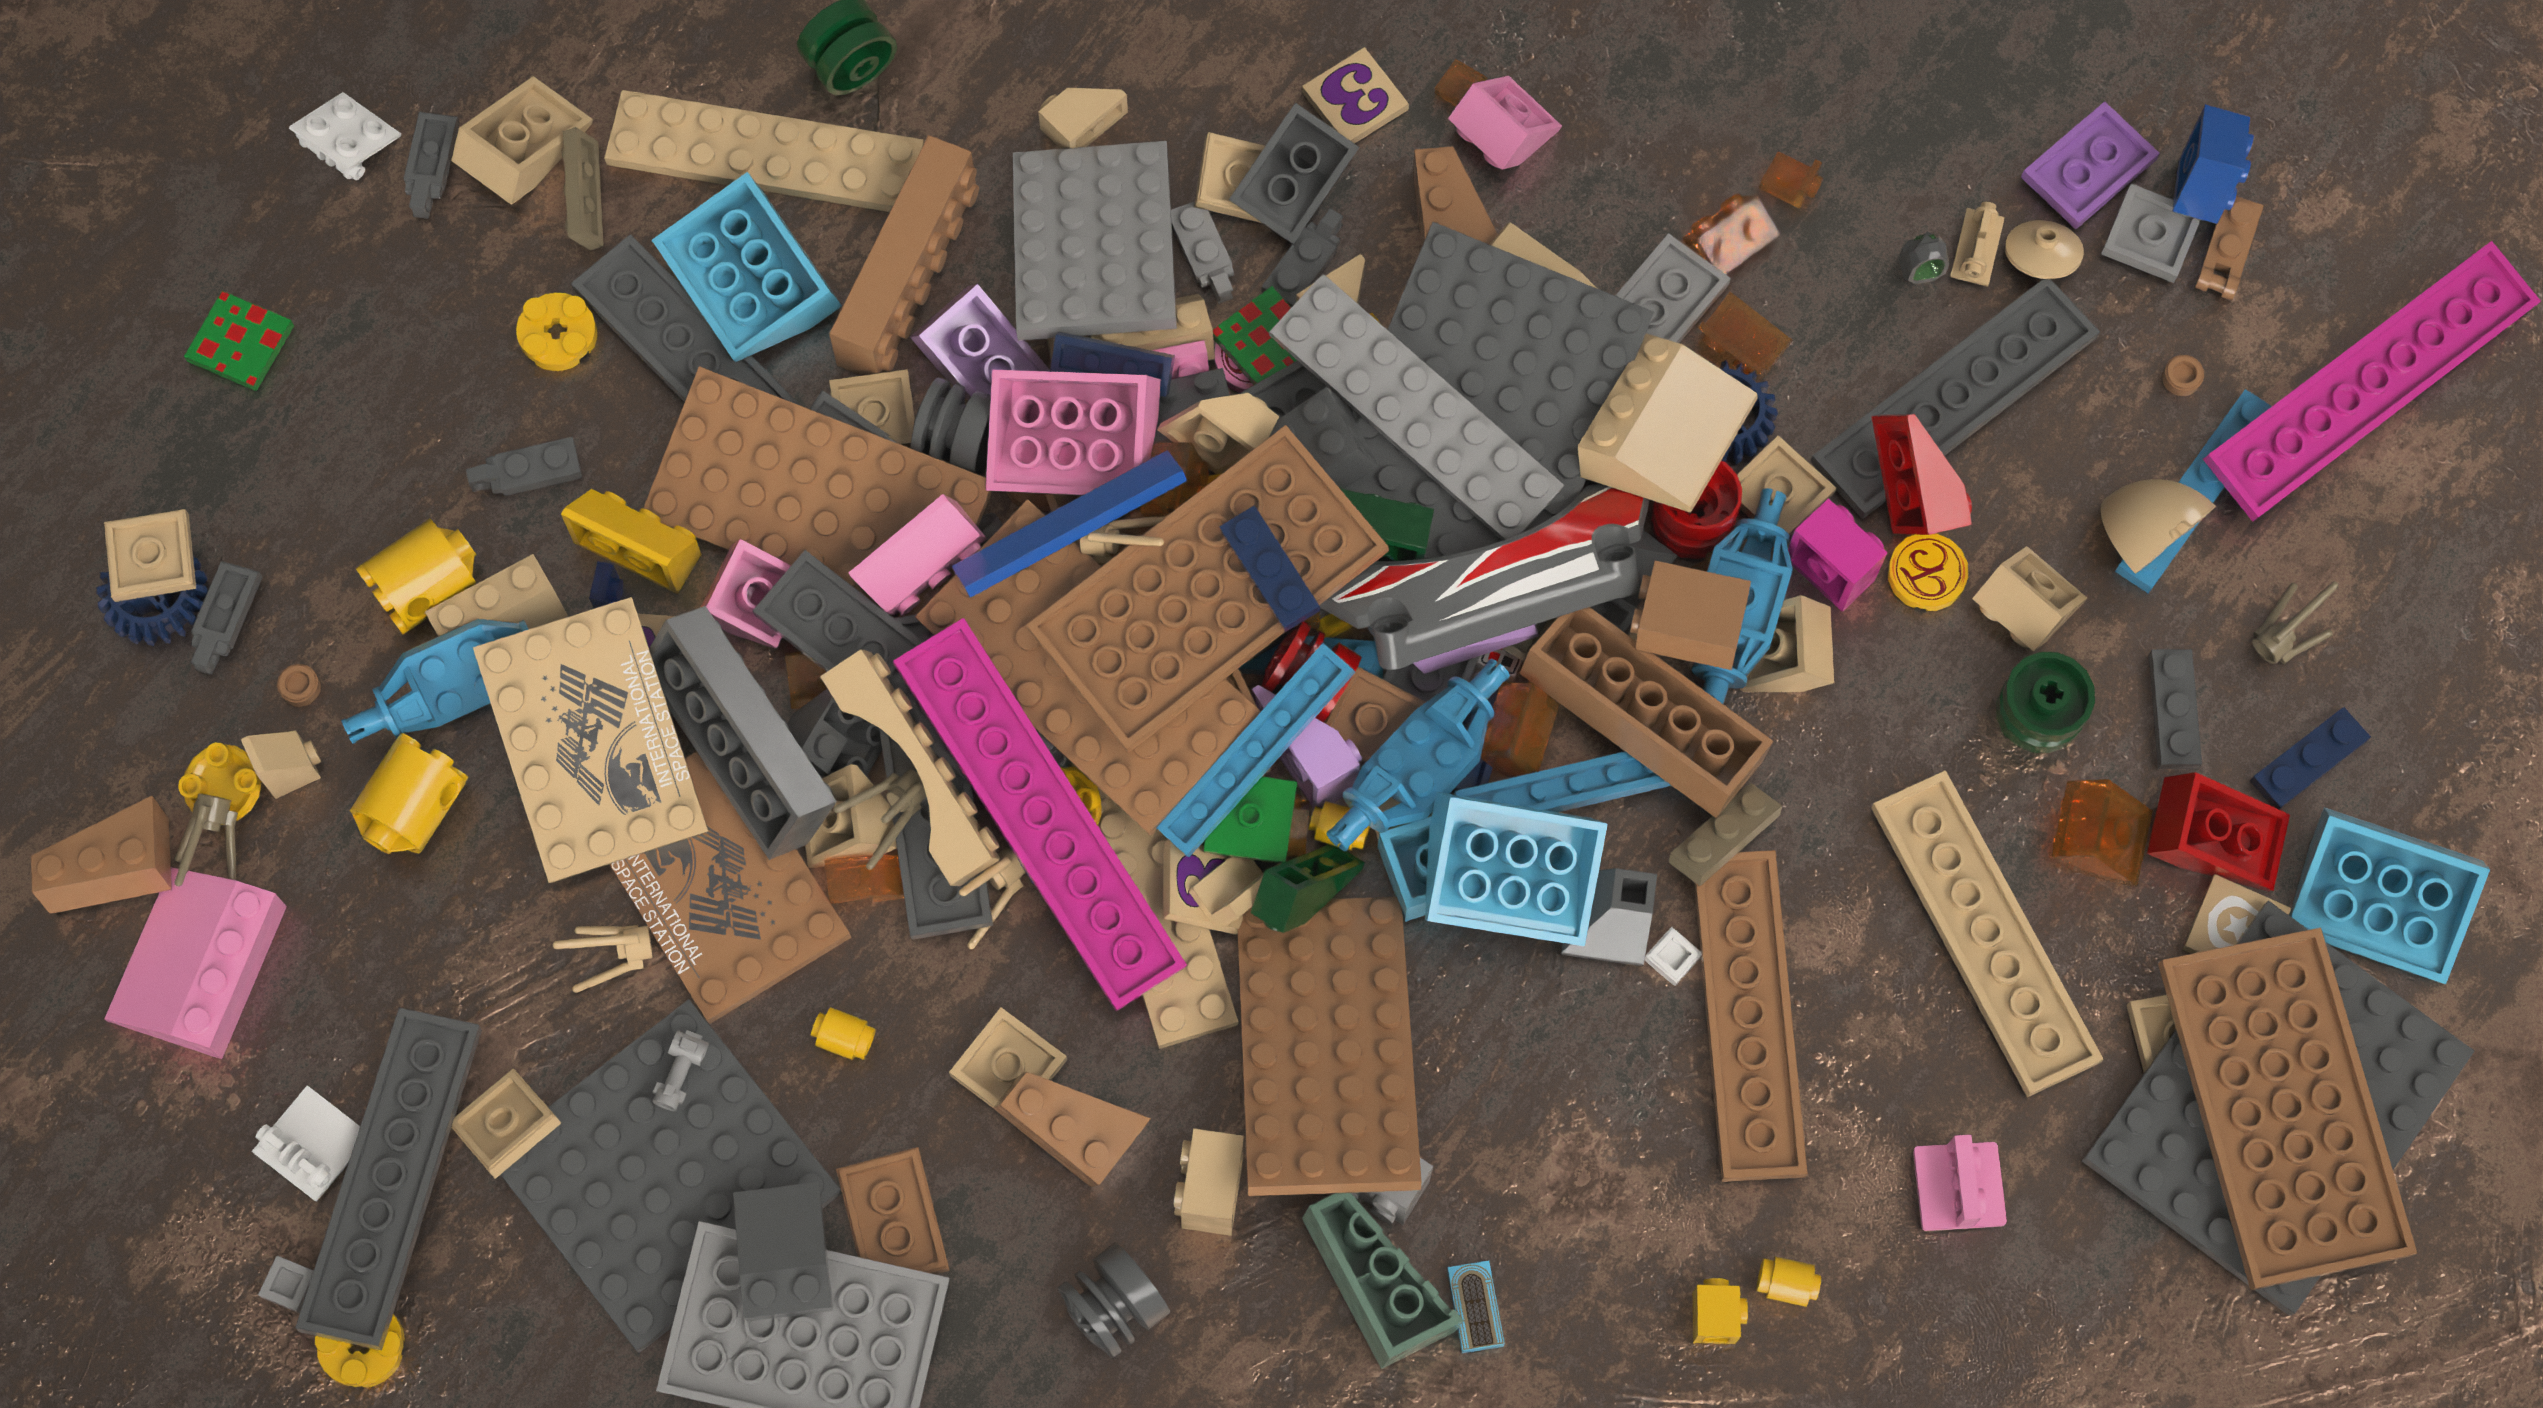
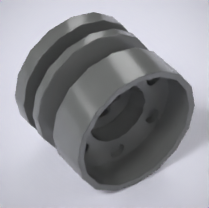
M937 377L927 390L918 408L914 421L911 449L941 461L944 460L949 450H951L950 464L981 475L987 466L991 395L977 390L965 405V387L956 383L951 388L948 380Z
M1116 1242L1093 1259L1094 1266L1101 1277L1099 1280L1094 1282L1080 1270L1074 1274L1084 1291L1083 1293L1079 1294L1067 1281L1058 1287V1291L1067 1306V1312L1074 1323L1093 1345L1104 1350L1112 1359L1122 1353L1121 1348L1112 1336L1115 1332L1128 1345L1135 1342L1133 1333L1127 1324L1131 1319H1134L1139 1325L1149 1331L1170 1314V1309L1158 1290L1137 1263Z

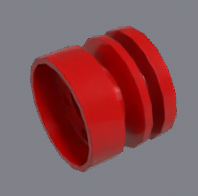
M1721 461L1691 513L1654 501L1651 526L1656 539L1681 558L1701 559L1712 556L1714 547L1734 530L1736 518L1742 503V486L1738 475L1726 462Z
M1305 621L1299 623L1291 633L1283 638L1265 668L1261 687L1270 692H1273L1278 684L1284 687L1324 642L1325 633L1319 631L1308 645L1304 640L1311 629V625ZM1340 642L1337 643L1331 650L1356 671L1362 656ZM1352 677L1315 717L1316 719L1324 723Z

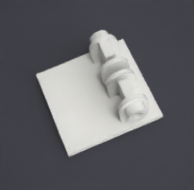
M344 92L289 126V129L296 133V138L299 139V144L302 147L310 149L317 154L320 160H325L326 164L330 167L336 165V169L343 173L345 178H353L355 180H359L365 172V167L362 166L364 160L401 137L400 132Z
M306 1086L272 1127L266 1124L259 1129L256 1138L260 1142L252 1152L317 1202L348 1165L360 1126L309 1086Z

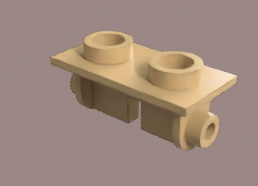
M1982 202L1981 206L1976 208V210L1966 209L1950 275L1951 278L1986 287L1989 286L2005 218L1999 216L1994 203Z

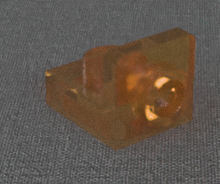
M1778 151L1763 176L1759 189L1800 209L1807 196L1814 199L1824 178L1819 176L1822 162L1815 159L1811 167Z

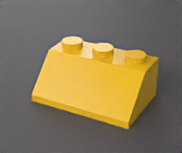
M590 489L563 509L561 516L573 543L676 594L679 593L702 555L697 540H695L696 536L692 532L678 525L673 529L661 523V519L647 509L641 508L638 512L626 506L627 503L621 497L609 491L601 494Z

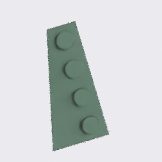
M1335 1193L1308 1207L1302 1220L1381 1369L1456 1332L1464 1322L1460 1315L1454 1309L1451 1310L1439 1297V1292L1428 1280L1425 1281L1415 1270L1400 1248L1397 1249L1383 1234V1229L1351 1193Z

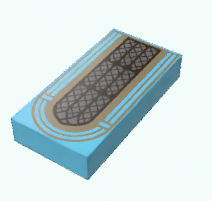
M1489 1261L1447 1267L1453 1308L1464 1320L1457 1329L1462 1354L1504 1347V1337Z

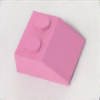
M1510 76L1473 83L1448 118L1457 127V133L1464 140L1474 143L1484 152L1483 156L1489 164L1502 170L1523 163L1562 127L1556 119Z
M739 539L731 545L701 607H707L724 631L750 641L777 648L782 636L754 615L753 610L791 565Z

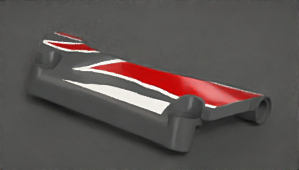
M1594 483L1586 486L1571 504L1555 516L1509 539L1447 556L1407 561H1376L1319 606L1321 609L1357 629L1368 627V630L1375 639L1379 665L1384 669L1393 670L1401 669L1414 662L1616 598L1628 597L1640 590L1636 552L1630 544L1641 540L1649 499L1600 483Z

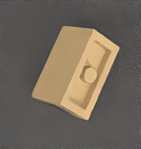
M1230 856L1189 889V893L1214 928L1219 930L1238 919L1253 907L1264 873H1262L1254 860Z

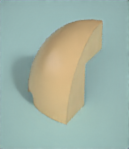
M2150 479L2130 483L2114 491L2102 501L2100 510L2103 525L2111 542L2126 564L2136 574L2149 565L2172 543L2192 529L2216 506L2200 492L2184 484L2169 480Z

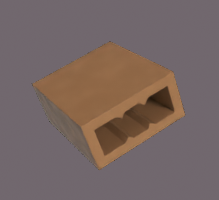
M1655 561L1651 576L1643 575L1638 598L1645 600L1643 610L1635 608L1630 632L1638 634L1635 650L1732 670L1751 581Z

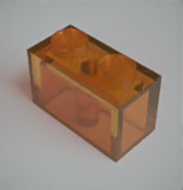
M1503 682L1499 687L1494 702V717L1488 721L1481 759L1505 777H1518L1539 772L1560 704L1533 683Z

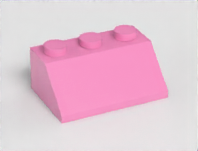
M942 494L852 569L849 574L886 613L895 616L899 612L903 616L920 603L921 600L918 596L929 586L934 590L945 583L952 575L949 572L952 566L975 554L981 548L980 544L987 538L957 501Z

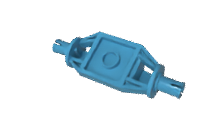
M1765 488L1761 490V497L1754 519L1738 520L1734 530L1714 547L1707 572L1751 581L1732 670L1696 662L1691 669L1694 675L1705 681L1703 690L1722 704H1724L1728 688L1739 689L1746 686L1748 681L1747 675L1769 650L1793 571L1787 547L1790 536L1784 529L1777 526L1787 497L1784 493L1776 491L1773 504L1769 505L1773 489ZM1744 539H1747V542L1742 552H1739L1738 550L1742 545ZM1772 547H1774V550H1773V558H1772V561H1771V560H1770L1771 549H1772Z
M476 619L402 653L382 684L373 688L377 699L374 701L375 706L341 720L352 744L384 728H387L388 731L391 730L397 739L400 733L439 727L490 704L473 647L529 630L525 620L519 623ZM408 682L412 691L393 703H388L387 700Z
M1490 659L1470 682L1457 676L1451 677L1446 689L1418 707L1362 766L1352 788H1346L1343 792V798L1350 810L1332 829L1326 832L1334 845L1337 846L1341 843L1339 848L1347 851L1349 846L1368 826L1384 833L1389 827L1426 819L1433 812L1436 792L1450 794L1480 762L1488 721L1494 717L1495 713L1487 699L1510 677L1509 672L1502 664H1499L1496 668L1497 661ZM1471 713L1474 718L1468 730H1466L1462 722ZM1390 797L1400 803L1384 812L1378 808Z

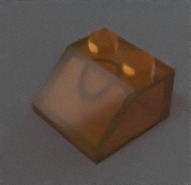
M2109 779L2067 781L2064 798L2061 801V813L2057 832L2053 839L2051 857L2073 872L2127 886H2138L2153 810Z

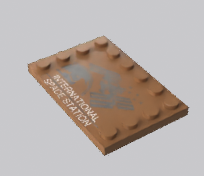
M696 751L686 757L685 760L709 832L609 865L705 1020L710 1025L851 938V935L796 849L771 860L767 858Z

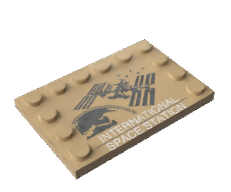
M632 597L473 647L549 883L709 832Z

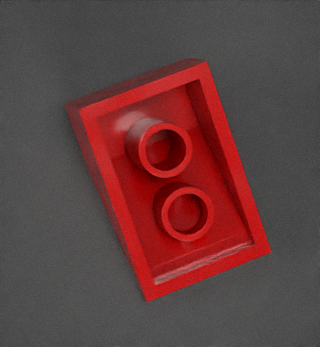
M1884 414L1871 416L1892 533L1931 535L1972 525L1970 517L1972 502L1966 492L1964 483L1916 415Z
M2197 772L2164 777L2147 854L2182 869L2212 877L2216 874L2234 883L2268 892L2274 891L2290 814Z

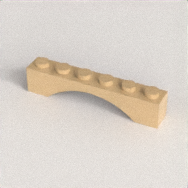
M860 649L820 677L841 711L861 717L882 729L899 744L913 762L924 785L929 804L931 825L929 852L950 886H961L1001 860L996 852V849L1000 847L999 843L988 827L981 828L974 814L978 810L966 792L960 794L952 780L956 778V775L950 764L944 757L938 759L930 747L934 740L928 729L921 722L916 724L910 715L909 710L913 707L906 694L900 688L896 690L893 688L887 678L891 671L884 659L878 653L873 655L872 652Z

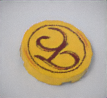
M1937 533L1931 535L1915 534L1905 538L1894 549L1888 564V582L1894 595L1905 605L1914 609L1918 607L1926 609V611H1938L1950 606L1961 596L1969 578L1968 562L1962 549L1951 539Z

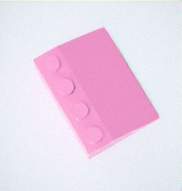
M992 370L986 491L1085 495L1150 460L1159 417L1161 379L1148 375Z
M171 867L172 890L159 892L104 1020L222 1059L287 906L276 893L236 880L192 871L186 873L182 886H176L175 879L178 868Z

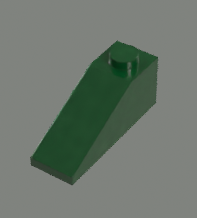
M1329 844L1267 869L1259 886L1251 914L1264 921V924L1269 929L1282 933L1306 924L1363 870L1365 862L1351 853Z

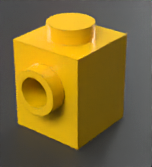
M1704 1279L1703 1285H1697L1692 1292L1693 1343L1736 1344L1741 1337V1324H1747V1298H1740V1286H1729V1280Z

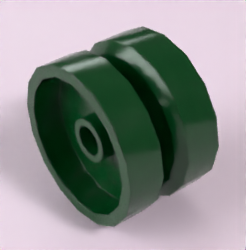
M839 0L821 10L807 23L799 35L797 49L808 66L816 70L818 79L828 92L833 95H846L866 86L888 67L894 59L897 43L889 30L878 22L877 15L865 0Z
M2038 652L2025 657L2012 669L1996 701V719L2003 734L2017 747L2032 753L2055 752L2067 747L2078 736L2090 718L2095 705L2094 684L2087 670L2075 659L2059 652Z

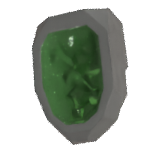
M1926 232L1923 235L1916 236L1915 239L1908 240L1902 247L1899 263L1904 281L1919 284L1935 281L1946 274L1949 267L1948 249L1946 243L1940 237L1936 238L1934 234Z

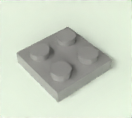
M2131 183L2101 254L2174 283L2201 219L2173 212L2174 200Z

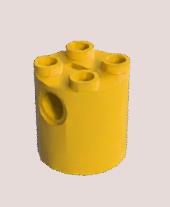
M431 518L355 568L369 588L377 584L378 587L372 593L386 612L394 608L395 611L389 616L403 635L428 618L425 611L477 584L472 576L474 557L477 555L459 529L453 531L439 528Z
M400 733L396 741H394L349 810L355 819L362 838L387 854L405 850L420 854L468 779L466 774L452 766L454 761L449 756L436 749H433L428 754L420 749L421 744L404 733Z

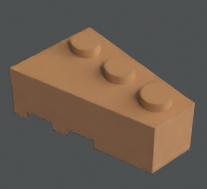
M1454 147L1415 149L1412 171L1421 246L1424 244L1432 222L1490 244L1498 234Z
M150 796L31 855L32 893L45 909L52 914L172 890L169 817L155 798Z
M1029 1072L1019 1075L993 1107V1109L1089 1187L1101 1184L1151 1119Z

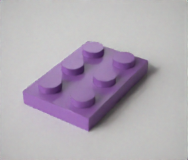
M2104 101L2023 171L2021 178L2076 230L2153 164L2160 153Z

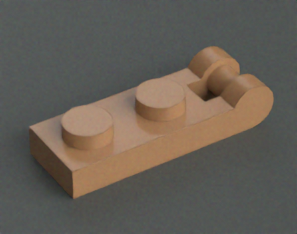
M2236 196L2232 209L2230 211L2224 210L2218 224L2214 226L2194 288L2205 292L2209 288L2220 292L2221 297L2233 300L2264 205ZM2214 270L2226 273L2227 277L2213 274Z

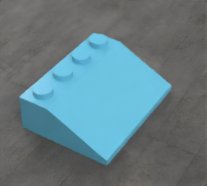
M748 172L652 239L654 245L735 362L811 329L842 307L767 196Z
M1436 792L1428 840L1425 920L1585 946L1608 824L1588 817Z
M2324 807L2308 849L2289 916L2308 930L2321 928L2325 942L2331 946L2446 984L2490 869L2483 860Z

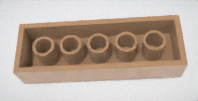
M928 135L829 333L837 366L861 376L885 373V371L891 372L898 358V350L896 349L901 339H907L913 329L915 322L913 314L918 304L923 306L927 301L931 290L929 282L934 271L939 273L942 270L947 257L945 249L950 239H957L963 225V218H961L966 206L971 208L974 205L978 196L979 186L976 185L975 180L977 169L973 166L972 151Z
M1588 607L1558 617L1531 647L1520 674L1717 818L1761 765L1774 741L1655 654L1635 650L1636 641L1592 608Z

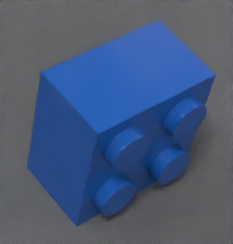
M2205 104L2178 161L2173 212L2218 224L2224 210L2230 211L2237 195L2236 186L2238 182L2244 183L2246 181L2251 166V161L2246 160L2254 139V135L2249 134L2250 117Z

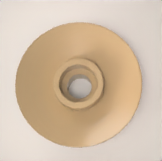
M2045 220L2028 221L2016 226L2008 234L2005 243V252L2011 264L2019 271L2041 279H2057L2072 274L2080 266L2084 255L2083 244L2072 230L2061 224Z

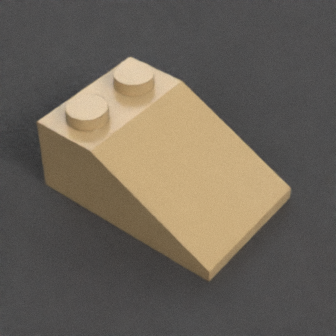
M533 76L459 127L451 161L512 205L537 187L562 159V149L564 148L563 131L577 127L585 133L592 125L593 119Z

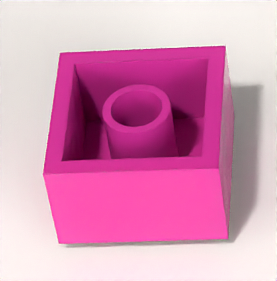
M1829 498L1795 529L1788 547L1792 566L1842 612L1875 581L1888 553L1884 550L1883 543L1875 534L1861 529L1855 523L1854 517L1849 510L1842 505L1836 506Z

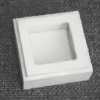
M1671 927L1645 955V961L1672 985L1676 986L1697 963L1702 954L1698 948Z

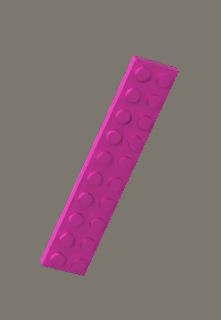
M2491 241L2208 454L2203 460L2253 522L2539 304L2541 300L2493 241Z
M964 618L960 619L893 660V664L1115 1011L1123 1008L1187 966L1186 962Z

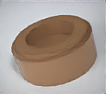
M2178 355L2170 359L2162 373L2164 386L2169 392L2177 396H2189L2195 393L2204 379V369L2201 363L2188 355Z
M295 664L282 671L277 681V688L282 698L289 705L303 707L317 699L321 691V682L312 668L303 664Z

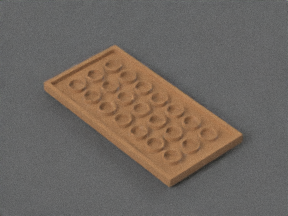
M699 366L643 508L656 514L661 519L660 522L669 527L681 526L692 532L697 538L728 550L732 544L741 539L789 565H792L806 550L880 607L850 576L849 572L942 494L957 501L978 527L992 491H986V478ZM953 568L949 570L952 575L945 583L934 590L929 586L918 596L921 601L915 608L903 616L898 612L896 616L904 617L918 614L955 575Z
M1286 425L1142 535L1162 538L1164 540L1162 546L1130 544L1026 625L1031 634L1128 754L1285 632L1222 535L1219 526L1255 505L1319 605L1389 551L1388 545Z
M1027 499L977 552L1046 515ZM1073 542L973 597L968 595L955 574L915 618L933 635L938 634L964 618L1034 728L1150 836L1261 712L1232 684L1224 679L1128 754L1026 626L1102 566L1090 555L1082 554L1080 546Z
M1397 897L1331 899L1306 924L1285 933L1269 929L1264 924V921L1251 914V907L1243 914V920L1238 929L1248 1196L1421 1190L1422 1181L1403 914Z
M2316 928L2160 961L2158 963L2250 1290L2417 1254L2322 929Z

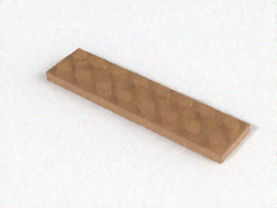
M1776 851L1738 852L1701 886L1694 882L1722 1182L1805 1178L1808 1172Z

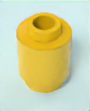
M1325 801L1323 808L1315 806L1309 825V830L1315 831L1314 840L1336 846L1330 841L1326 832L1332 829L1350 808L1329 801ZM1369 826L1349 846L1348 850L1352 851L1353 847L1363 850L1369 833Z
M830 1007L827 1014L819 1012L814 1022L811 1036L817 1038L816 1047L853 1060L855 1057L865 1060L873 1042L876 1029L867 1026L868 1021Z
M1774 1256L1773 1260L1763 1258L1758 1274L1756 1291L1765 1293L1768 1299L1807 1307L1809 1299L1817 1300L1821 1275L1815 1274V1265L1776 1256Z

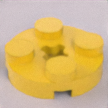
M549 293L538 298H530L523 306V312L517 321L516 335L523 353L534 361L537 366L545 370L562 371L575 367L580 363L579 359L584 357L588 351L589 354L591 353L597 341V326L592 312L582 298L566 293ZM556 324H561L562 327L567 328V332L560 333L559 339H553L551 333L547 332L549 328Z
M393 1314L382 1351L369 1348L370 1350L364 1355L360 1351L352 1354L350 1348L353 1344L315 1336L319 1363L332 1379L342 1385L352 1387H372L388 1379L400 1365L403 1356L401 1354L404 1347L403 1340L405 1341L404 1330L400 1321Z

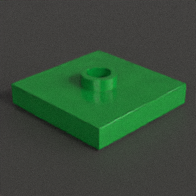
M1261 777L1205 839L1203 852L1278 864L1285 863L1297 782Z

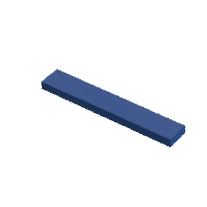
M1166 450L954 564L952 568L968 595L973 597L1187 481L1181 467L1169 451Z

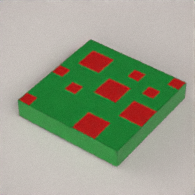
M1273 286L1213 329V340L1253 385L1298 361L1269 336L1271 329L1291 309L1289 304Z
M221 291L184 357L187 362L257 392L291 333L294 324L292 320Z

